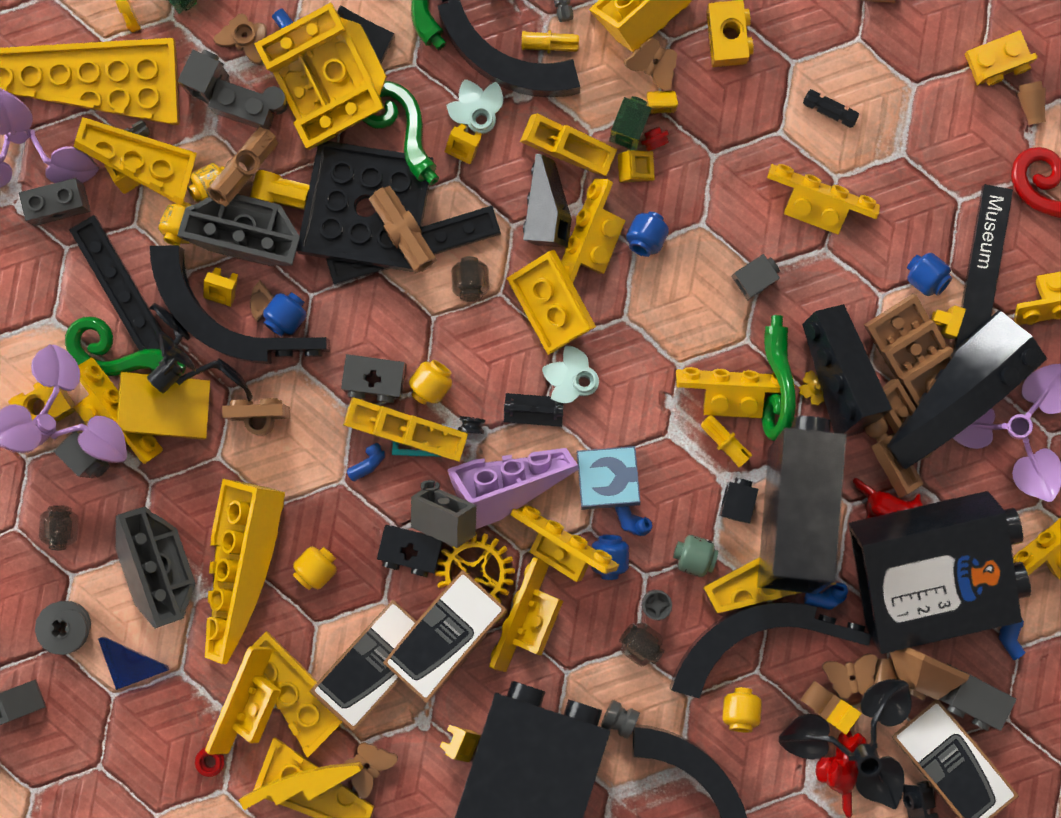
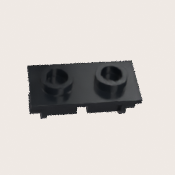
M506 393L504 422L562 427L564 404L552 400L550 396Z
M921 781L917 785L904 784L903 802L907 808L908 817L938 818V813L928 814L927 809L936 807L933 787L929 786V782Z

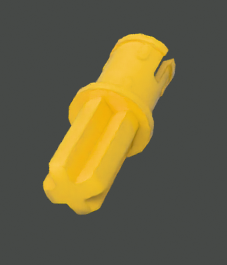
M549 30L548 33L522 31L521 50H546L548 54L551 51L577 52L579 49V36L577 34L552 33V30Z
M708 416L701 423L702 429L718 444L717 449H722L738 467H741L750 459L752 453L734 437V432L729 433L714 416Z

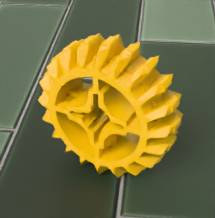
M476 534L475 537L471 538V542H465L458 548L451 546L454 549L452 552L445 548L442 549L441 553L448 558L447 561L438 559L437 564L445 566L444 571H436L435 575L438 577L445 576V581L439 582L437 586L442 588L446 585L448 586L453 581L451 577L452 563L456 564L467 574H470L467 572L468 568L462 563L475 567L484 559L481 565L483 570L480 572H484L483 577L489 581L476 577L474 580L477 583H483L492 588L493 590L489 594L501 603L497 593L501 592L503 595L508 596L509 591L503 588V584L513 585L514 580L506 578V573H515V568H506L505 566L506 563L512 562L513 558L509 556L503 559L501 554L507 551L506 546H503L499 551L494 548L499 542L497 538L489 545L486 543L488 534H483L481 542L477 541ZM471 547L485 549L479 559L474 562L467 561L458 554L464 549ZM492 555L496 558L500 567L498 582L486 572V564Z

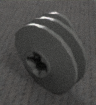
M72 601L52 603L41 611L36 620L35 633L37 641L43 649L52 654L65 655L75 652L83 646L88 638L91 619L88 611L80 604ZM66 622V623H67V626L65 627V631H66V632L60 633V632H59V629L61 628V624H60V623Z

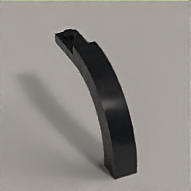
M442 0V3L447 1L448 3L437 5L443 27L458 53L472 68L491 82H497L499 86L505 89L535 97H564L580 94L581 87L573 59L543 64L512 58L492 47L477 33L469 22L460 0Z
M179 245L150 246L153 276L164 303L183 328L208 347L242 361L272 364V352H275V357L282 358L293 357V352H305V357H322V352H330V340L327 337L257 338L245 336L221 326L202 308L190 287L185 269L184 249Z
M767 602L752 605L723 617L706 629L682 657L669 688L671 691L700 699L705 681L721 656L740 640L763 630L778 627L803 628L869 646L872 634L864 632L865 626L848 622L847 627L835 624L837 618L819 614L818 619H815L817 607L796 602Z
M635 725L633 729L632 751L634 757L663 761L691 775L710 794L719 811L720 818H747L743 803L732 782L716 761L704 750L686 738L665 729L648 725Z

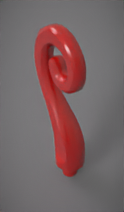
M1043 147L1024 150L1016 157L1011 170V179L1016 193L1031 208L1041 213L1061 218V201L1048 199L1037 193L1029 184L1026 175L1027 169L1032 163L1036 161L1046 162L1052 170L1050 176L1045 177L1042 174H1035L1032 181L1042 190L1053 189L1061 182V158L1052 150Z

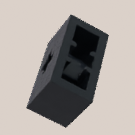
M385 524L377 559L383 561V567L399 570L400 565L412 568L411 574L428 577L429 572H436L443 542L424 533ZM412 543L414 544L413 549L418 551L417 556H411L410 560L406 559V553H403L402 549Z

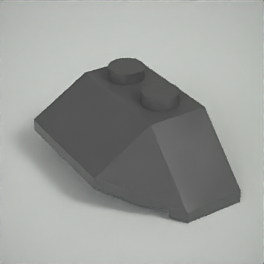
M239 194L226 207L222 204H217L211 198H206L195 205L186 207L177 235L179 238L208 251L267 266H293L300 241L299 234L280 204Z
M145 506L116 515L115 549L134 605L154 629L184 619L185 610L196 583L177 528L152 513Z

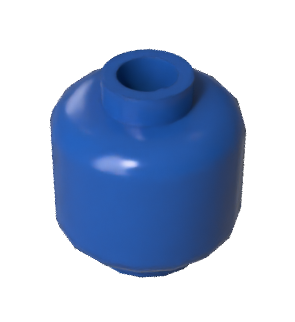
M653 211L640 213L635 216L626 234L629 248L634 253L644 257L657 254L664 245L669 234V228L660 214Z
M927 253L922 257L916 255L907 266V269L910 270L907 278L908 282L925 296L940 295L952 280L949 265L933 253Z
M292 292L288 296L282 293L276 294L263 311V316L266 319L264 324L281 337L284 334L293 335L307 317V313L302 307L305 302Z
M618 535L599 536L598 540L591 547L610 554L612 560L618 563L619 567L617 571L604 574L592 566L591 569L595 573L601 574V578L604 580H616L620 574L625 573L629 568V545L622 541V537Z

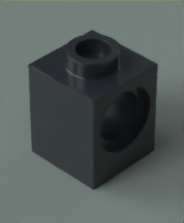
M735 478V482H727L719 512L720 517L743 523L751 522L759 490L752 487V481Z

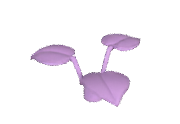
M0 88V135H4V144L0 154V188L9 183L12 177L11 166L3 162L6 158L10 142L21 144L28 138H31L43 162L49 165L45 170V176L53 183L73 178L84 183L98 172L99 165L88 154L75 147L65 146L59 148L52 153L51 159H49L35 136V130L30 129L33 117L29 108L17 97Z
M50 344L40 350L32 360V374L41 385L54 387L53 392L43 410L33 420L28 409L21 405H8L0 410V447L13 452L27 453L33 451L38 445H42L49 437L56 439L58 436L81 430L83 432L78 437V443L87 454L106 462H124L127 458V450L123 431L114 420L108 417L94 416L88 421L87 426L79 424L62 430H56V421L48 414V411L59 393V388L72 391L77 387L80 381V369L73 356L57 345Z
M1061 364L1042 367L1026 378L1022 387V395L1025 400L1034 404L1025 415L1017 414L1008 423L993 424L995 413L991 408L983 416L953 437L961 445L972 449L988 446L993 440L992 430L1007 429L1011 437L1018 440L1022 439L1029 457H1022L1015 463L1012 472L1014 483L1025 494L1047 502H1052L1061 488V461L1050 449H1040L1033 454L1028 436L1033 428L1030 417L1038 407L1046 414L1061 412Z

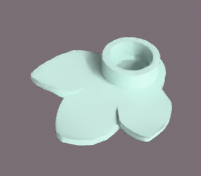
M463 80L459 90V101L447 104V110L451 119L458 124L468 125L475 133L485 134L490 132L496 123L495 114L503 105L501 87L495 82L483 91L482 88L472 81ZM483 115L487 118L485 124L480 125L476 122V118Z
M565 346L563 362L550 363L542 368L546 380L555 386L551 399L558 403H571L579 396H589L597 390L599 385V377L593 369L589 368L587 355L573 346ZM586 377L589 379L590 384L583 387L579 384V379Z

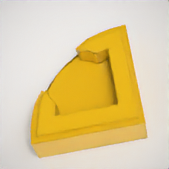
M116 0V5L119 12L123 14L128 30L132 33L141 30L131 2L129 0Z

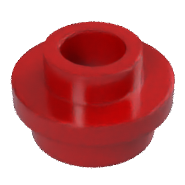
M660 127L653 128L644 133L645 138L641 140V144L646 146L647 151L661 147L669 142L667 138L669 132L668 130L661 131Z
M205 747L196 755L195 767L201 775L213 777L223 770L225 757L223 754L210 755L205 751ZM207 756H212L215 759L213 767L206 764Z

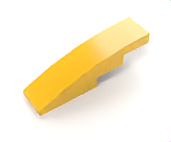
M351 397L343 422V426L458 462L460 461L468 433Z
M361 762L328 765L297 772L272 781L242 796L238 801L243 810H246L266 797L271 796L277 806L301 791L304 792L307 800L310 801L360 772L363 766Z

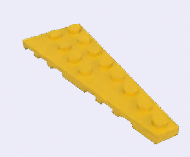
M174 38L0 48V88L12 95L165 124L180 125L176 40Z

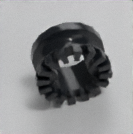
M460 416L459 420L462 421V425L458 427L459 431L484 434V430L481 427L485 424V419Z

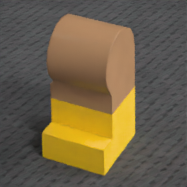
M813 681L800 699L812 708L815 713L846 735L862 714L815 681Z

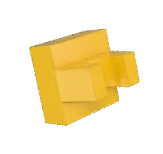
M465 125L454 126L444 152L465 163L471 164L475 158L482 133L476 132L475 135H471L465 132Z
M216 267L212 273L208 272L204 279L203 298L231 307L235 299L238 274L232 273L228 279L221 276L220 268Z
M956 305L949 308L948 312L937 309L936 312H932L930 320L934 321L937 326L942 327L941 334L944 338L951 340L958 336L966 309Z
M449 725L447 731L454 736L451 743L442 741L440 747L446 752L445 755L450 758L470 762L481 735L472 730Z

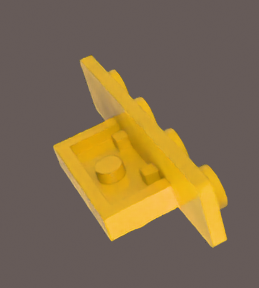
M771 164L769 168L768 179L794 188L784 210V214L837 235L841 230L849 209L874 219L878 218L880 205L869 196L860 195L858 197L850 194L846 188L840 185L829 186L821 183L822 181L816 176L810 174L800 175L784 164H778V166Z
M595 178L588 187L587 198L582 210L577 214L576 225L569 238L568 248L565 247V253L561 262L572 283L575 280L580 265L597 273H605L626 221L603 209L613 182L608 179Z
M1061 272L1037 276L1036 286L1041 300L1017 304L1014 316L1015 323L1018 325H1031L1039 321L1061 319Z
M89 358L78 365L80 369V383L89 395L73 408L86 425L94 416H105L117 423L119 391L95 359ZM123 432L125 442L143 464H146L163 451V448L153 435Z
M694 367L676 370V386L678 388L705 389L704 415L762 418L765 392L781 393L774 373L760 374L752 370H746L741 373L729 372L725 369L702 371Z
M525 505L519 509H512L510 514L512 517L538 532L529 553L543 560L575 582L582 581L589 565L604 574L617 571L619 564L612 560L610 554L602 550H595L587 545L588 541L583 537L566 532L562 524L540 516V511L536 508Z
M1061 518L1013 556L1014 563H1023L1028 576L1045 562L1051 573L1059 580L1061 579Z
M533 557L526 566L524 580L520 590L514 595L510 615L502 625V635L498 645L491 652L489 667L494 670L507 671L517 646L542 656L561 609L563 600L540 591L549 565L539 558Z
M250 646L247 649L214 730L210 735L205 749L208 754H228L237 734L241 735L249 743H259L281 692L280 689L262 676L272 654V649L269 647Z

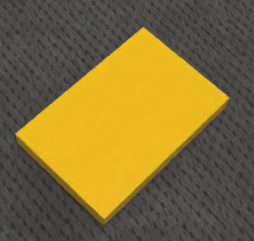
M555 249L548 251L507 278L548 355L596 327Z
M120 373L117 424L124 433L206 439L210 393L209 380L187 379L181 385L175 382L163 394L147 379L149 374Z

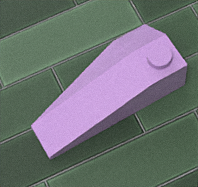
M567 448L531 452L525 458L512 459V455L502 456L501 461L486 463L485 458L474 459L447 470L456 496L477 505L476 529L502 520L511 514L512 509H519L579 470Z

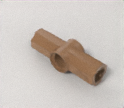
M258 127L207 188L210 198L217 204H222L226 207L251 176L259 170L260 165L278 145L276 136L269 129ZM239 162H242L246 166L247 171L243 170L240 167Z
M391 186L382 187L375 191L369 198V201L384 223L383 227L396 248L399 247L404 258L415 273L423 272L431 267L437 259L422 237V231L410 211L405 210Z

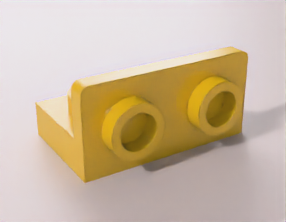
M1021 30L965 52V57L977 86L987 82L988 86L999 83L1005 79L1003 75L1014 72L1015 76L1032 69L1031 64L1038 59L1036 53L1030 54Z

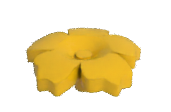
M812 370L806 372L802 380L806 385L799 387V394L803 395L806 399L811 396V404L818 406L824 402L818 377Z

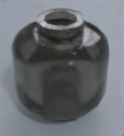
M463 257L461 262L456 263L451 269L453 293L465 302L481 300L490 289L488 266L478 261L476 257Z
M49 506L48 510L41 513L40 541L47 544L51 550H65L67 545L77 541L78 515L72 512V508L68 506Z
M643 622L637 625L634 623L630 624L619 639V642L622 644V654L641 667L646 666L650 662L656 664L664 653V650L661 648L663 636Z

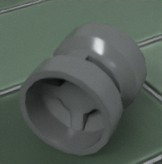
M651 590L642 598V610L653 620L665 619L672 611L671 598L661 590Z
M612 700L604 715L601 727L608 730L617 729L620 736L628 739L636 725L640 712L634 709L626 711L621 703Z

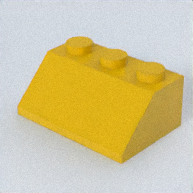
M599 0L589 10L618 43L634 53L635 50L640 48L641 44L664 28L692 0Z

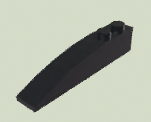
M997 311L956 347L951 354L952 359L944 370L941 369L934 378L936 382L929 392L922 395L918 401L919 406L912 416H908L887 445V448L902 469H907L932 453L983 416L1047 360V357L1032 335L1003 312Z

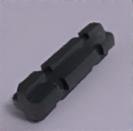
M813 89L807 92L803 100L805 106L811 109L816 107L818 108L817 112L837 122L840 119L842 120L841 124L852 128L859 117L857 111L851 108L846 110L844 109L845 105L827 96L822 98L820 97L821 93Z

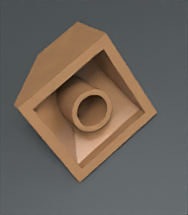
M911 648L890 652L897 679L906 681L909 684L910 695L924 700L926 695L939 700L965 683L970 676Z

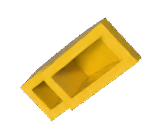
M538 113L530 116L520 142L550 156L602 176H607L617 152L616 148L568 125L563 126Z

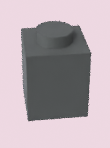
M762 254L736 271L731 277L748 301L780 279L777 274L780 270L771 257L767 259Z

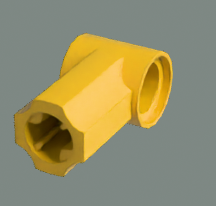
M258 170L255 174L250 197L305 210L310 185L283 179L282 176L272 172Z

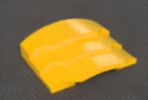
M331 2L254 43L266 69L274 74L281 90L286 96L287 102L296 118V121L293 123L306 149L311 150L336 137L335 135L358 124L361 120L384 109L380 94L387 78L385 71L361 24L341 18Z

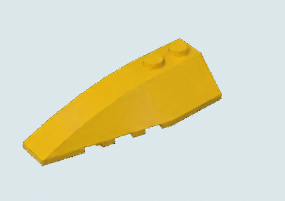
M222 479L211 534V546H215V562H210L209 573L214 574L213 590L208 591V603H210L212 609V617L207 618L205 658L220 664H227L246 629L264 585L273 555L281 512L284 507L285 492Z

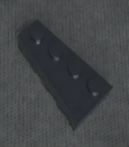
M842 304L815 311L802 325L833 432L847 434L846 437L863 433L867 426L879 421L892 410V407L845 305Z

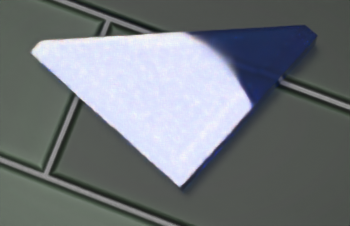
M105 636L98 638L116 690L169 670L168 665Z

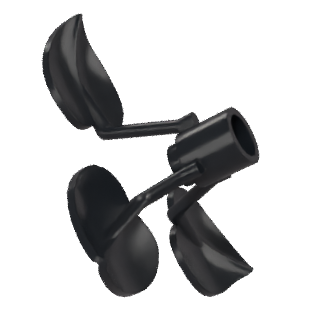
M154 303L149 307V309L156 311L158 316L173 329L175 334V340H173L163 331L159 333L162 357L164 358L147 376V379L157 390L164 394L175 382L181 385L191 377L210 368H216L244 389L248 401L252 400V393L240 373L220 358L196 369L191 358L178 346L182 337L187 340L190 339L188 331L183 328L171 313L160 305ZM177 361L193 371L181 376L180 373L183 369Z
M888 679L868 688L861 700V710L864 715L873 718L871 721L870 744L859 745L854 752L848 750L835 737L828 736L830 733L828 722L816 714L801 715L793 720L780 734L779 743L791 754L804 759H819L825 756L829 751L828 742L833 743L848 756L850 761H855L858 768L856 782L858 792L871 801L896 809L904 789V771L896 759L890 756L879 757L876 750L878 747L876 743V729L878 721L885 726H895L906 720L912 705L909 684L904 680Z

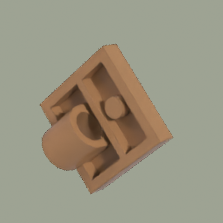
M278 398L260 399V404L253 405L252 401L230 400V406H222V416L231 421L244 420L245 427L249 432L263 436L272 431L274 419H290V407L282 404V400H278ZM253 418H266L264 428L256 430L252 424Z

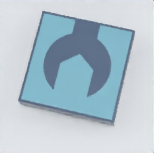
M635 446L577 451L581 510L640 505Z

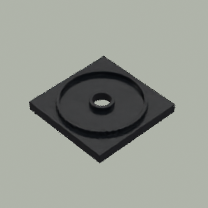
M331 141L324 142L317 147L300 231V241L297 248L298 254L413 272L399 247L396 248L383 227L384 223L375 211L371 216L363 217L357 214L356 207L361 200L369 199L378 189L391 186L405 210L410 211L421 229L430 184L426 180L422 182L417 180L407 165L404 153Z

